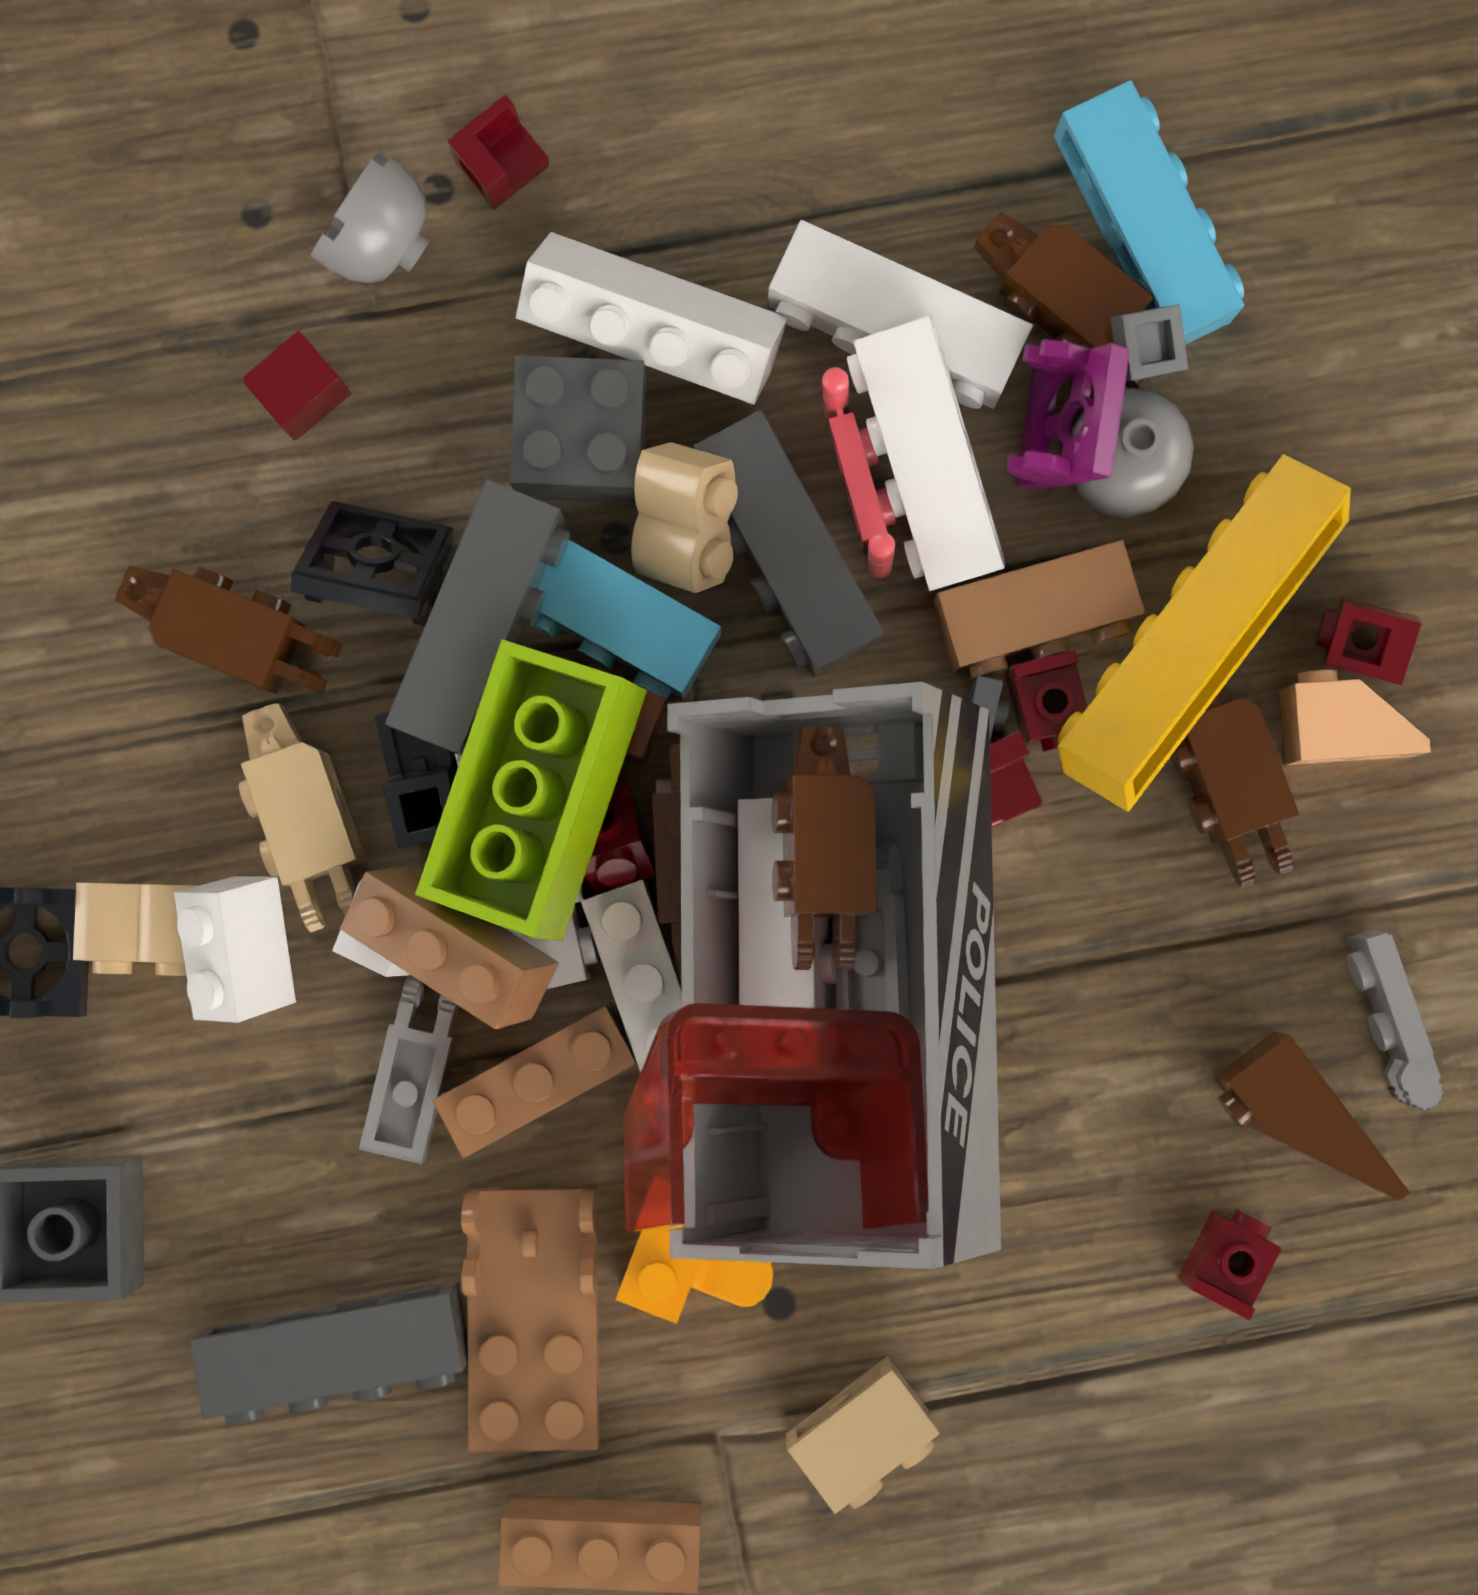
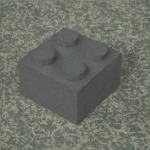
M515 356L510 485L513 490L535 499L636 503L634 491L635 474L642 450H645L648 379L644 360Z
M142 1156L14 1160L0 1165V1303L123 1299L144 1286Z

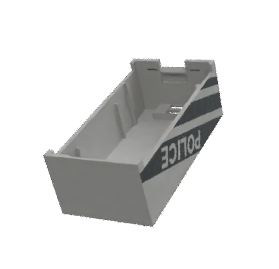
M924 682L833 689V695L765 701L752 697L667 704L668 731L680 734L683 1227L670 1229V1258L936 1269L1001 1250L989 709ZM803 727H842L844 735L877 733V749L847 751L849 762L878 760V775L862 776L875 789L876 848L881 843L895 842V844H898L902 855L904 884L900 895H904L910 1029L845 1032L844 1046L838 1051V1064L740 1065L738 800L773 798L775 792H783V783L793 775L798 733Z

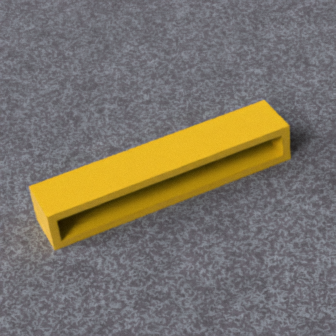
M1285 454L1281 456L1268 474L1260 472L1251 482L1244 497V505L1231 521L1226 518L1216 527L1208 543V552L1196 568L1188 566L1179 575L1171 591V600L1158 616L1151 614L1142 623L1134 638V648L1121 664L1113 663L1104 672L1096 688V697L1084 713L1075 712L1064 724L1058 737V749L1064 774L1129 812L1349 522L1351 487Z

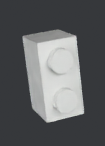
M233 876L174 892L178 917L177 930L182 942L188 981L187 994L191 1002L193 1020L238 1023L296 1003L278 877Z

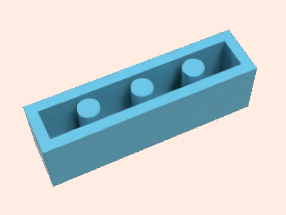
M1132 80L1063 112L1054 133V138L1120 270L1154 297L1146 310L1180 304L1186 345L1230 324L1245 306L1242 300L1244 288L1236 269L1229 263L1224 265L1214 245L1216 233L1209 215L1203 208L1196 209L1186 189L1188 179L1182 161L1174 152H1167L1158 134L1160 124L1153 104L1147 97L1140 98Z
M570 540L559 565L556 568L547 565L538 587L539 590L545 592V598L533 627L553 638L557 637L560 630L567 632L582 641L578 652L611 670L615 661L637 672L633 680L634 684L663 696L666 700L670 693L685 699L721 636V626Z

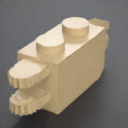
M279 703L267 705L242 715L250 760L241 763L246 780L239 782V791L248 814L252 818L259 816L266 837L265 841L259 843L260 853L271 877L279 876L282 885L291 886L305 927H307L308 931L313 932L324 928L325 921L324 911L312 881L329 875L335 890L338 906L346 915L356 891L349 867L366 862L367 858L331 755L302 742L283 705Z

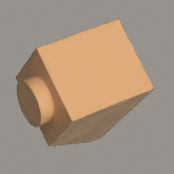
M1337 670L1308 671L1298 673V683L1279 690L1285 765L1405 758L1431 752L1430 739L1360 679L1338 681Z

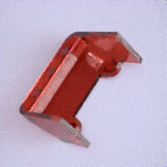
M708 1003L689 1004L670 1012L664 1017L657 1029L624 1117L626 1231H643L685 1224L683 1149L688 1145L693 1134V1104L810 1106L811 1131L818 1148L826 1156L834 1160L860 1161L863 1229H880L927 1223L926 1212L929 1211L921 1051L918 1034L908 1019L891 1011Z

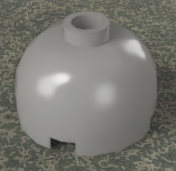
M379 150L333 216L334 219L330 224V229L326 235L322 234L311 252L310 258L330 272L348 281L364 284L385 280L396 270L398 265L407 272H410L430 242L419 234L423 229L428 213L425 195L416 179L399 163Z
M1138 388L1124 389L1112 475L1110 478L1074 484L1076 486L1075 492L1082 502L1103 515L1129 519L1155 511L1177 494L1189 475L1194 443L1190 425L1176 404L1154 391ZM1084 410L1071 428L1072 437L1079 432L1083 424Z

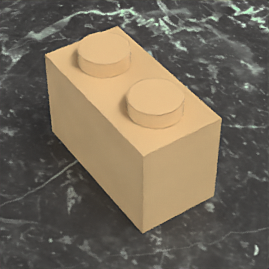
M886 1356L787 1432L786 1441L787 1451L834 1514H836L848 1504L852 1509H856L871 1500L883 1486L880 1479L900 1464L904 1469H908L923 1460L935 1446L932 1439L938 1436L940 1432L933 1415L891 1359Z

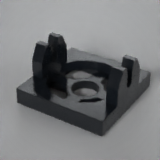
M331 501L291 573V592L304 594L305 600L317 603L327 599L412 618L413 624L425 626L442 586L443 564L452 546L453 528ZM398 543L406 545L415 553L400 550ZM375 546L384 548L391 554L382 559H368L358 554L357 551L364 547ZM335 556L348 558L350 564L355 567L351 575L333 572ZM392 569L417 573L415 577L399 585L373 581L377 573L388 572Z
M0 887V910L15 904L14 928L8 931L0 940V963L5 970L12 974L11 998L0 994V1017L87 1016L89 961L73 960L76 889ZM38 906L43 907L57 917L67 934L68 942H51L46 933L37 928ZM21 933H29L35 936L40 942L42 949L41 958L38 963L27 970L15 966L9 957L10 943ZM49 962H67L65 972L57 984L42 995L34 998L35 975L43 971Z

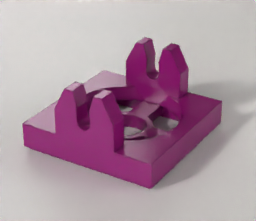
M1049 339L1041 340V346L1032 344L1024 346L1022 361L1033 368L1020 456L1015 454L1008 455L1006 467L1007 472L1017 477L1016 487L1038 491L1111 477L1130 349L1113 343L1087 349L1069 342ZM1073 378L1070 399L1064 404L1060 414L1054 415L1058 389L1067 379ZM1091 384L1094 387V400L1090 398ZM1083 406V424L1079 432L1072 437L1071 424L1076 411ZM1058 436L1059 440L1063 443L1061 456L1048 454L1052 437Z

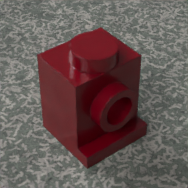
M1342 597L1338 611L1325 609L1315 645L1326 648L1323 657L1326 666L1402 685L1422 623L1417 615L1406 612L1401 613ZM1361 625L1373 627L1376 630L1375 641L1365 647L1354 644L1351 637L1357 627Z
M1075 650L1016 664L1005 672L1017 723L1025 745L1040 742L1043 753L1058 750V737L1066 721L1075 712L1084 713L1087 709L1077 668L1078 659ZM1054 691L1062 696L1064 708L1061 713L1051 714L1045 710L1042 699L1046 692Z
M627 780L618 782L615 785L585 874L595 895L656 875L646 822Z
M1238 1209L1235 1210L1231 1220L1212 1210L1178 1279L1192 1291L1250 1321L1256 1310L1253 1305L1282 1248L1267 1239L1272 1228ZM1237 1251H1245L1247 1256L1239 1272H1230L1228 1261L1231 1255Z

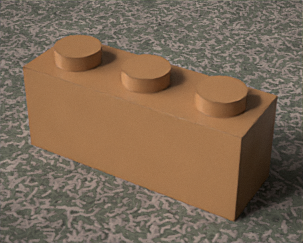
M1123 540L937 593L932 602L953 674L969 670L972 679H975L977 676L987 677L1009 669L1006 659L1030 652L1032 660L1069 652L1070 649L1067 641L1091 635L1094 645L1131 634L1128 624L1133 623L1145 614Z
M407 867L365 872L339 928L340 930L495 1030L533 1018L558 967V961L502 926L415 895L421 876Z
M609 1003L432 1101L462 1158H465L632 1067L637 1062L626 1030L612 1004Z
M510 1496L501 1517L498 1586L698 1594L702 1503Z

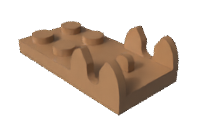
M597 1186L470 1187L464 1195L461 1210V1226L463 1233L467 1234V1254L463 1261L461 1285L463 1294L467 1296L468 1452L598 1450Z

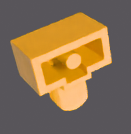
M666 1166L615 1300L675 1324L679 1320L690 1288L740 1307L756 1305L765 1298L772 1286V1262L670 1258V1229L683 1227L682 1172Z

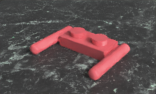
M833 367L828 369L822 378L824 416L829 421L830 438L862 552L868 550V572L874 578L882 579L887 577L892 570L895 541L887 533L886 527L896 525L895 515L889 501L887 489L883 488L875 491L869 467L878 465L879 459L873 448L868 428L858 430L854 412L849 413L848 375L843 369Z

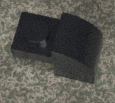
M387 711L378 713L374 717L389 779L382 786L397 848L431 842L434 840L458 769L457 760H454L452 752L386 725L385 722L390 712Z

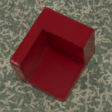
M507 95L499 98L447 140L457 166L494 210L549 167L548 156L519 122L515 105Z
M300 330L243 377V383L293 440L299 439L352 394L341 378Z
M1020 731L990 744L992 828L1036 809L1042 804L1041 797L1023 759L1029 756L1030 753Z

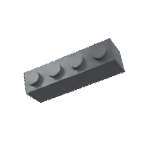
M762 410L749 415L694 445V449L728 458L733 462L738 497L736 505L727 521L733 553L737 558L747 553L758 573L757 576L750 579V583L765 611L769 613L777 608L787 626L788 631L781 634L780 637L795 666L800 668L807 664L813 676L816 677L880 642L884 631Z
M486 479L386 719V725L462 756L501 639L516 643L523 625L529 628L533 627L545 598V592L539 590L538 587L546 567L549 565L556 568L566 550L570 531L563 529L565 519L560 508Z
M458 1282L210 1327L190 1341L203 1420L225 1416L227 1425L257 1420L265 1416L264 1408L288 1404L290 1413L315 1410L329 1404V1396L352 1392L354 1401L372 1400L392 1393L391 1385L416 1381L418 1389L445 1386L456 1381L455 1373L462 1372L468 1363V1339Z

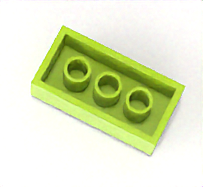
M501 639L415 895L532 938L563 941L647 690L622 677Z

